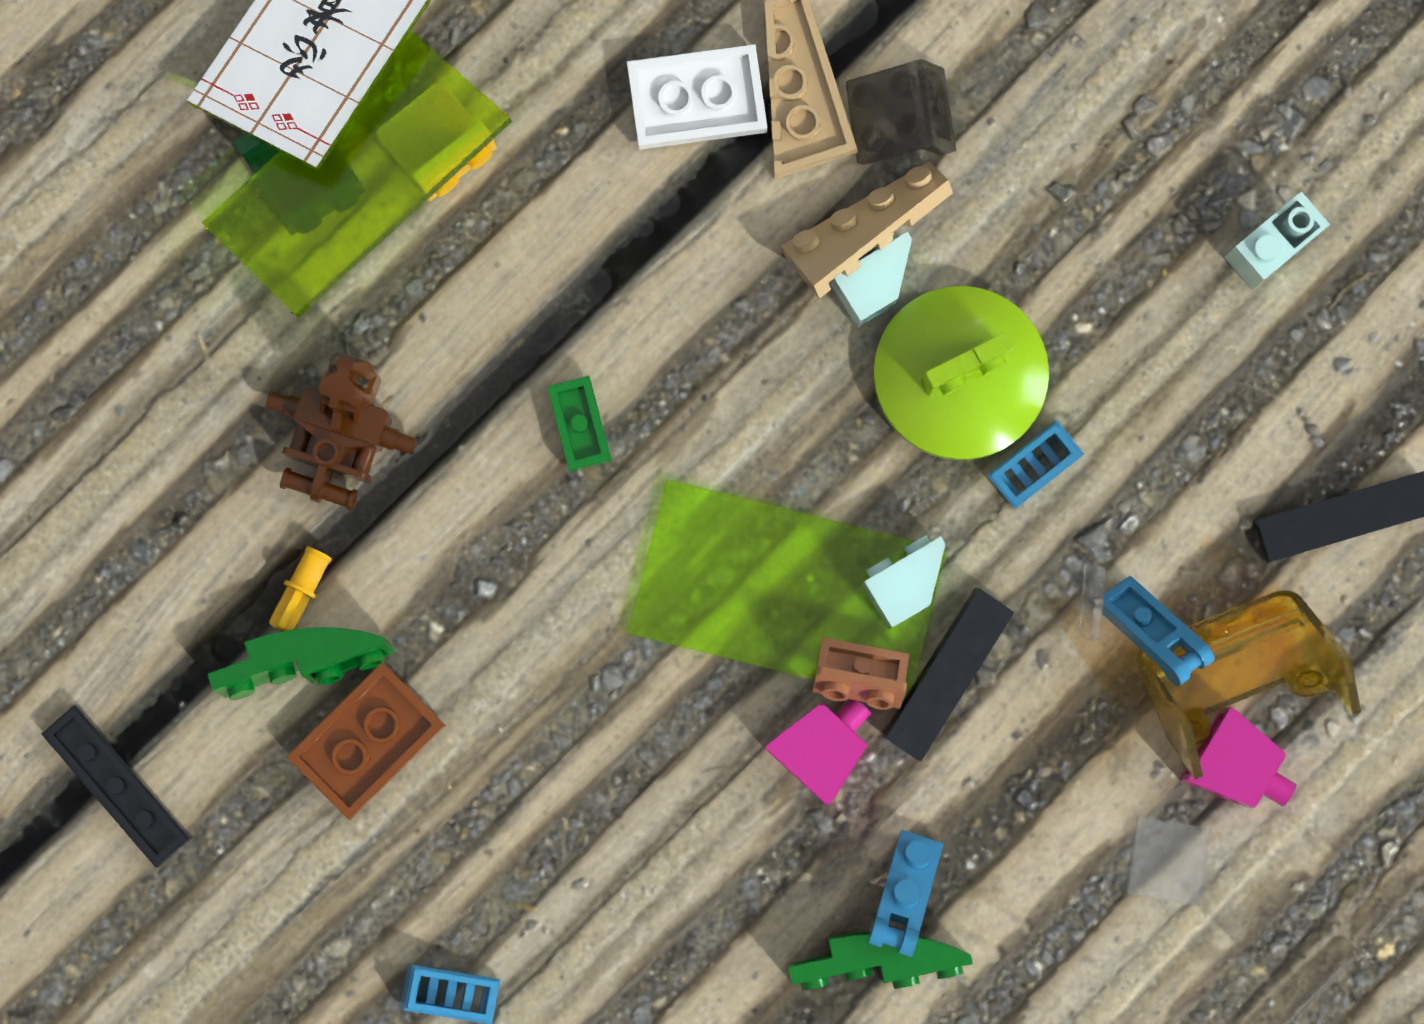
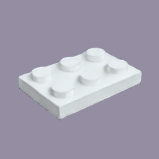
M755 44L627 61L639 150L767 133V121Z

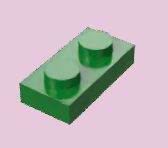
M590 376L547 386L569 472L612 462Z

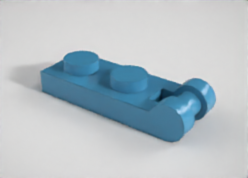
M1131 575L1097 599V610L1151 658L1175 686H1181L1191 678L1190 673L1196 668L1204 669L1214 662L1215 657L1210 647ZM1179 647L1187 652L1180 658L1173 653Z
M901 830L868 944L880 948L882 944L898 948V954L912 958L944 843ZM889 920L906 925L905 930L902 931L888 926Z

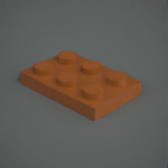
M383 663L353 690L287 758L348 820H352L446 724Z

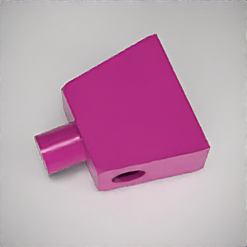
M848 699L835 714L823 703H820L769 742L764 749L819 800L828 806L834 800L868 746L855 731L872 713L860 701Z
M1232 707L1221 708L1179 779L1188 785L1247 808H1255L1263 795L1283 807L1290 800L1297 786L1296 783L1277 772L1285 759V752Z

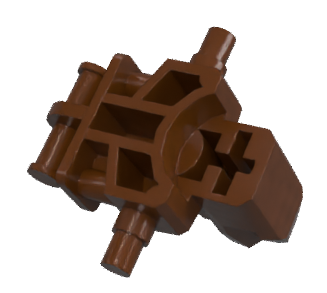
M336 352L329 358V367L326 375L321 377L318 388L312 386L304 388L301 398L271 391L266 401V408L284 413V416L290 417L298 423L290 447H284L282 453L288 458L318 467L314 478L293 472L291 468L287 467L282 474L280 488H288L310 495V500L317 503L326 500L347 507V510L352 511L358 497V490H349L330 484L333 473L370 484L372 477L368 473L375 452H381L383 448L413 454L418 438L401 433L400 430L390 427L392 419L386 410L373 406L382 381L374 367L367 361ZM358 381L367 385L366 389L358 385Z

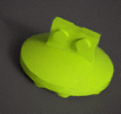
M951 286L932 290L905 305L893 317L883 332L876 350L873 366V382L876 397L888 423L913 447L929 455L948 460L984 458L1002 451L1017 441L1037 418L1046 397L1049 381V365L1045 346L1039 332L1027 315L1015 304L999 294L970 286Z

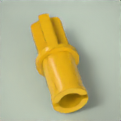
M306 547L305 553L290 581L285 580L283 583L286 589L269 620V624L273 628L281 632L296 628L310 599L315 600L317 597L314 591L328 563L332 560L331 557L314 548Z

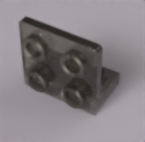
M919 59L846 82L852 133L858 153H855L857 163L866 165L921 149L939 155L957 151L943 67Z

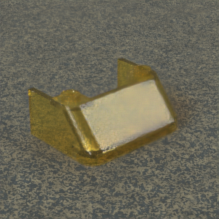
M1292 591L1272 592L1188 626L1210 647L1215 660L1204 669L1196 668L1190 673L1191 678L1181 686H1175L1171 683L1164 671L1141 649L1138 650L1136 655L1141 677L1166 737L1195 780L1203 777L1196 745L1205 741L1211 732L1209 719L1206 714L1285 683L1293 694L1307 698L1317 697L1333 690L1352 715L1361 713L1351 657L1302 597ZM1179 647L1173 653L1180 658L1187 652Z

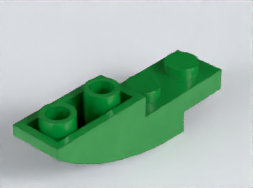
M331 627L292 629L245 641L244 644L249 659L207 675L212 691L225 698L229 697L230 700H238L254 694V687L271 682V684L275 685L293 680L297 677V671H300L301 676L313 684L316 682L318 685L332 684L344 677L343 672L357 667L360 670L375 668L385 662L384 657L396 652L394 645L383 636L360 630Z
M871 931L826 936L830 954L788 963L787 967L792 985L801 983L802 990L827 986V977L845 974L846 981L865 978L872 975L871 968L876 966L879 967L881 980L884 983L892 982L893 988L898 989L919 984V976L936 972L937 979L961 975L964 973L962 966L973 964L971 955L966 951L923 936L918 937L912 958L898 954V948L882 944L881 948L868 944Z

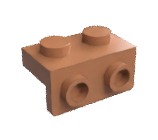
M822 637L812 692L820 693L825 698L833 701L851 699L866 702L875 709L886 710L892 707L900 709L906 693L907 683L905 681L910 654Z

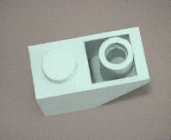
M1300 192L1235 246L1224 258L1253 290L1330 224L1308 198Z
M908 231L899 237H896L894 234V240L882 250L873 247L874 252L859 260L861 266L848 277L840 273L831 281V287L857 328L895 307L912 242Z
M926 535L905 547L904 550L908 556L895 564H892L888 557L866 570L870 578L864 581L862 586L888 630L931 604L945 548V542L941 536L931 542Z

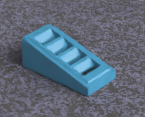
M1056 419L991 471L988 477L1013 508L1016 509L1084 455V451L1060 421ZM1052 435L1068 454L1062 460L1046 441ZM1038 446L1054 465L1048 471L1032 452ZM1024 457L1040 476L1035 482L1018 463ZM1010 468L1026 487L1021 493L1004 474Z
M408 963L400 1008L405 1011L492 1024L500 979ZM421 976L429 977L424 1002L417 1001ZM439 979L447 980L442 1005L435 1004ZM458 982L465 983L460 1009L453 1008ZM475 985L483 986L479 1012L471 1011Z

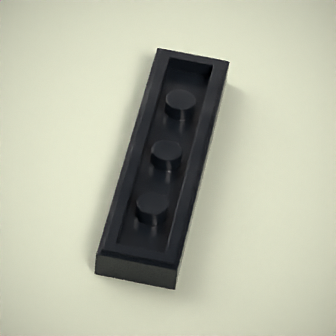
M1424 471L1254 521L1266 563L1424 517Z
M974 588L881 737L916 760L922 761L1014 612L980 588Z
M75 704L41 733L155 868L163 865L193 838L79 705Z

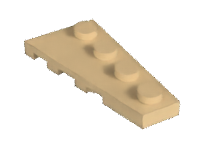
M810 0L764 1L775 179L858 153Z
M929 161L922 166L909 170L906 175L889 185L875 189L869 196L850 207L836 211L830 218L811 229L799 232L793 239L782 244L781 249L787 261L820 299L831 290L830 281L840 273L848 277L861 266L859 258L873 247L882 250L894 240L893 236L897 228L902 224L907 226L914 225L952 195L953 191L948 179Z

